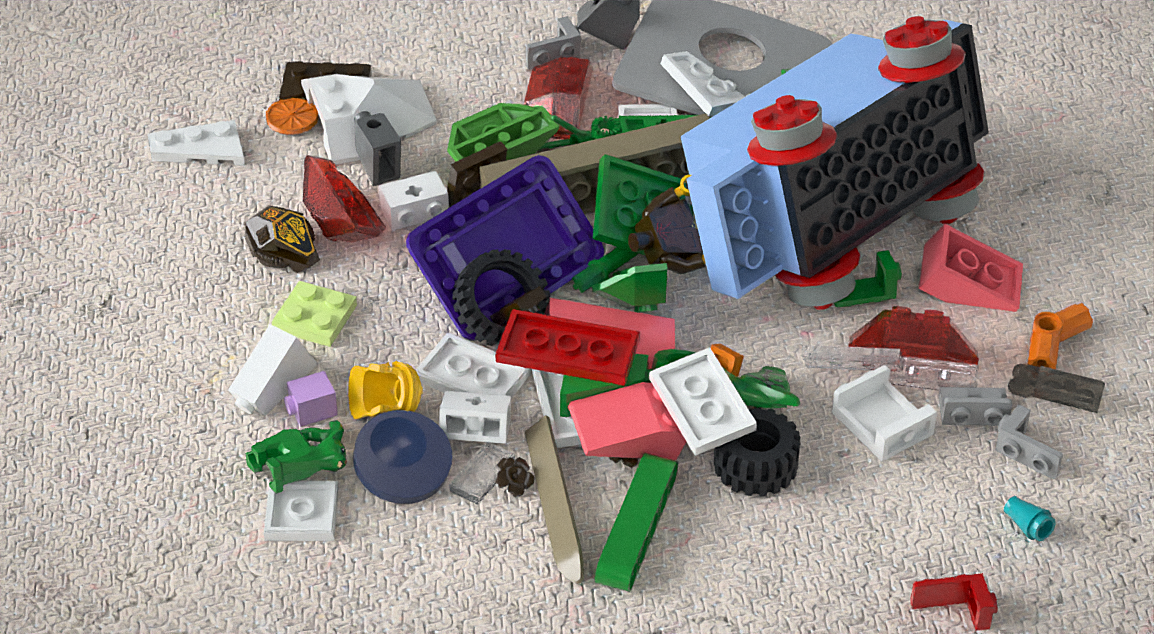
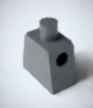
M588 0L578 10L577 29L623 50L639 19L640 0Z
M368 111L358 113L354 118L355 147L372 186L399 179L401 177L400 137L385 114L371 115Z

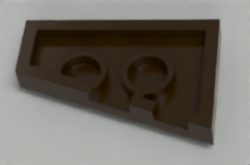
M286 62L279 100L290 98H305L307 100L301 84L302 79L333 74L371 77V64Z

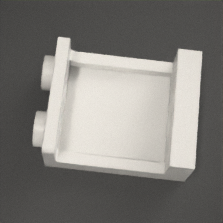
M886 365L870 370L862 377L838 387L834 392L832 414L881 462L932 436L937 411L929 404L917 409L889 382L890 369Z

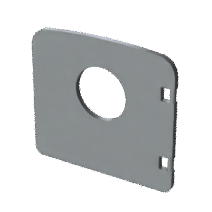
M652 0L613 75L612 85L618 91L701 115L705 114L702 108L661 65L664 54L689 52L711 67L714 76L723 81L729 79L737 85L735 90L746 97L747 94L755 92L781 76L782 69H793L831 46L832 42L825 36L802 27L714 0ZM718 33L740 35L748 38L760 47L764 60L760 65L749 70L735 71L724 69L712 64L701 54L699 43L707 36Z

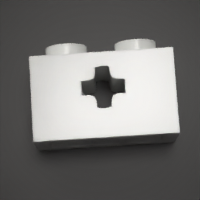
M436 171L379 185L380 209L392 231L427 222L449 208L448 192Z
M445 391L440 406L439 427L444 431L448 439L506 444L511 421V396Z

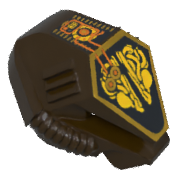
M268 205L246 221V242L252 257H257L264 266L286 268L289 266L294 272L299 273L310 268L320 260L313 244L315 241L313 228L309 221L305 219L303 213Z

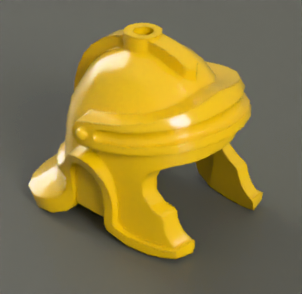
M395 361L392 362V366L387 362L384 364H369L368 368L362 366H354L349 376L348 398L349 409L354 419L375 417L384 412L394 410L415 412L423 394V387L417 372L409 364Z

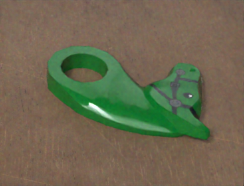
M677 349L658 351L654 355L652 369L655 370L692 355L695 352ZM765 366L759 372L743 374L741 377H737L724 369L747 406L773 409L800 405L799 398L790 393L791 389L786 372L780 368Z

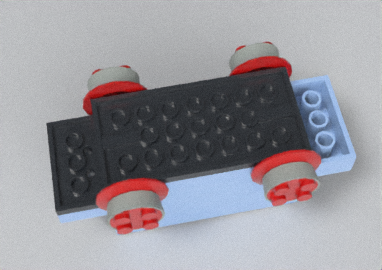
M914 16L908 18L905 21L906 24L887 31L884 34L883 40L851 33L681 136L689 175H692L686 180L713 291L739 299L775 275L777 280L787 285L788 296L791 301L798 305L814 306L815 309L824 310L854 291L856 281L852 271L858 266L861 258L857 246L913 209L916 216L920 218L940 221L942 224H951L957 221L958 217L971 212L977 207L979 196L976 187L983 181L985 172L976 161L974 143L987 135L989 130L972 25L949 20H924L922 16Z

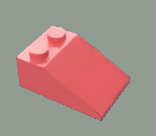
M944 224L924 244L919 289L947 303L1016 312L1020 307L1023 263Z
M637 383L571 401L568 405L586 456L642 458L643 454L647 453L677 460L687 442L652 383Z

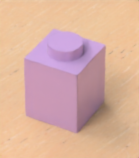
M325 371L287 382L288 396L284 397L285 407L289 416L295 415L300 427L338 415L336 393Z

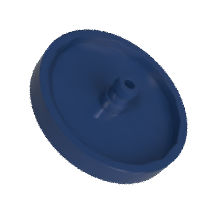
M394 410L375 416L360 430L353 450V465L359 480L372 494L389 502L411 504L428 499L444 485L452 465V449L446 434L433 420L416 412Z

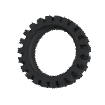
M498 249L491 250L472 260L458 275L459 278L455 281L454 288L456 290L453 292L452 299L457 300L453 305L454 311L461 313L457 318L460 324L466 322L468 327L465 330L469 335L475 332L477 334L475 339L479 342L486 339V345L494 346L498 344L499 346L506 328L491 322L480 311L475 300V283L477 278L486 271L501 270L512 275L522 285L525 293L540 286L547 297L537 303L540 309L535 313L545 314L548 305L546 301L550 298V290H544L548 283L546 278L539 279L538 276L542 272L538 267L534 270L531 268L533 261L529 258L524 261L521 260L523 254L516 252L511 255V250L507 249L501 252Z

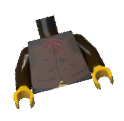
M689 174L681 179L678 188L674 189L671 187L652 199L643 210L642 219L635 225L636 233H631L628 237L630 249L634 252L643 250L650 265L667 263V270L677 274H685L706 267L697 225L686 199L680 200L679 198L682 195L690 196L689 189L684 187V183L687 182L686 179L692 176Z

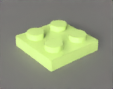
M299 281L272 320V325L297 338L331 347L356 308L357 298L350 294Z

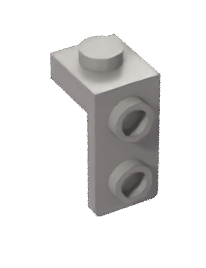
M568 16L557 19L556 38L526 45V67L528 70L580 58L581 33Z
M1019 404L1011 415L1005 414L1000 421L995 451L1038 473L1055 479L1059 474L1063 454L1025 435L1031 410Z

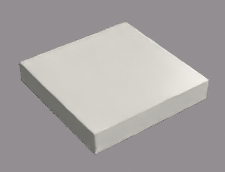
M338 481L292 482L284 485L283 491L277 494L269 487L264 540L334 541L339 490Z

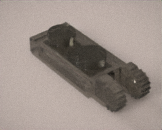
M1025 363L1014 366L1012 371L1014 378L1010 379L1008 384V390L1012 394L1023 398L1033 395L1035 398L1098 413L1105 387L1104 381L1044 366L1037 367L1029 364L1025 365Z

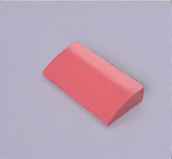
M549 298L544 315L639 331L640 341L636 354L649 355L648 369H652L653 358L658 351L675 349V319Z

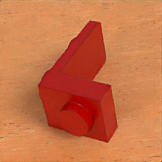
M983 573L962 574L956 577L939 579L929 578L913 583L910 599L912 609L967 603L976 631L991 628L993 614L997 613L998 604L994 592H989Z

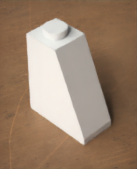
M270 324L228 391L237 400L235 405L249 414H252L255 410L266 416L288 394L287 382L305 377L314 369L317 362L297 337Z

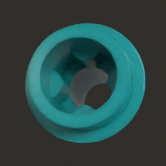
M1017 496L1011 497L1005 503L1004 513L1011 517L1028 539L1043 541L1053 532L1055 519L1049 510L1021 500Z

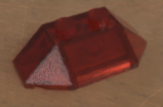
M559 57L533 67L524 105L530 107L543 105L551 116L555 115L579 129L593 72V63L590 59ZM560 126L559 130L551 138L569 139L574 133Z
M307 155L304 159L303 203L309 210L310 216L322 230L324 237L335 242L338 240L356 242L379 237L383 234L386 226L361 190L346 175L336 169L338 166L330 159Z
M893 306L892 310L884 309L849 336L848 351L978 365L979 361L978 351L949 316H944V312L938 310H925L923 314L911 312V308L903 306Z

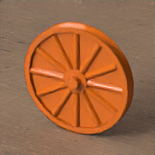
M290 98L279 100L267 109L266 122L272 130L278 133L300 134L312 129L317 124L318 111L313 103L309 104L304 99Z

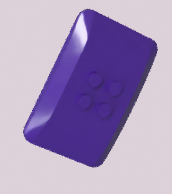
M542 155L530 158L418 226L408 234L406 239V246L412 258L459 333L469 341H476L475 337L477 334L473 332L469 335L465 330L468 327L467 323L460 324L457 318L461 313L455 312L453 307L457 300L452 299L453 292L456 290L454 284L459 278L458 275L479 255L498 249L499 252L504 249L511 250V255L516 252L523 254L521 260L524 261L529 258L533 261L531 268L534 270L538 267L542 273L538 277L539 279L546 278L548 285L544 290H550V294L587 268L590 261L593 259L598 260L604 255L602 242L593 239L594 229L554 164L549 158ZM489 270L482 273L477 278L474 286L475 300L479 309L491 322L493 321L490 315L512 300L525 294L522 285L512 275L501 270Z

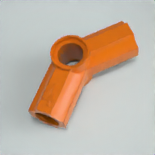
M1083 303L1071 305L1056 313L1041 312L1035 316L1027 368L1034 375L1046 377L1050 373H1055L1059 343L1092 327L1093 319L1089 309Z

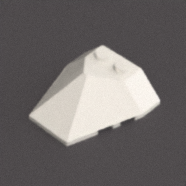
M340 74L301 80L308 103H315L323 124L324 146L331 165L360 160L355 147L354 122L355 116L360 112L368 111L371 115L385 114L399 137L404 136L408 138L436 125V117L420 80Z

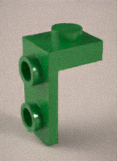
M889 250L876 252L875 277L855 280L854 291L847 297L834 302L835 307H850L858 304L896 299L897 281L901 280L902 277L899 262L894 261Z

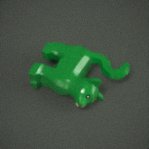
M334 420L329 422L330 429L311 427L301 430L284 429L276 435L251 446L252 451L246 453L247 466L254 473L263 471V466L267 465L273 477L269 487L276 494L283 491L284 485L307 480L320 470L336 472L347 464L346 449L341 442L344 427L339 421ZM315 441L321 443L318 446H313L308 442Z

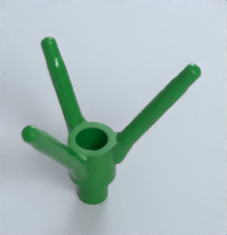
M552 115V121L574 134L569 139L546 142L539 150L570 146L594 139L591 137L590 131L578 129L565 120Z

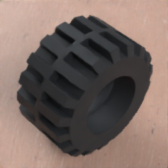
M754 407V409L749 411L757 423L756 431L715 447L714 466L717 477H721V482L725 486L731 485V490L737 493L743 491L747 496L759 494V497L767 496L768 492L773 494L779 493L781 487L787 488L791 484V480L795 479L801 442L800 433L796 431V425L793 421H787L788 417L783 413L778 415L775 413L776 410L770 408L762 410L761 407Z

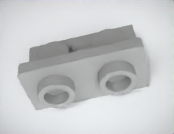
M940 387L938 397L942 425L999 426L1003 416L1011 414L1012 400L1007 398L1005 388Z

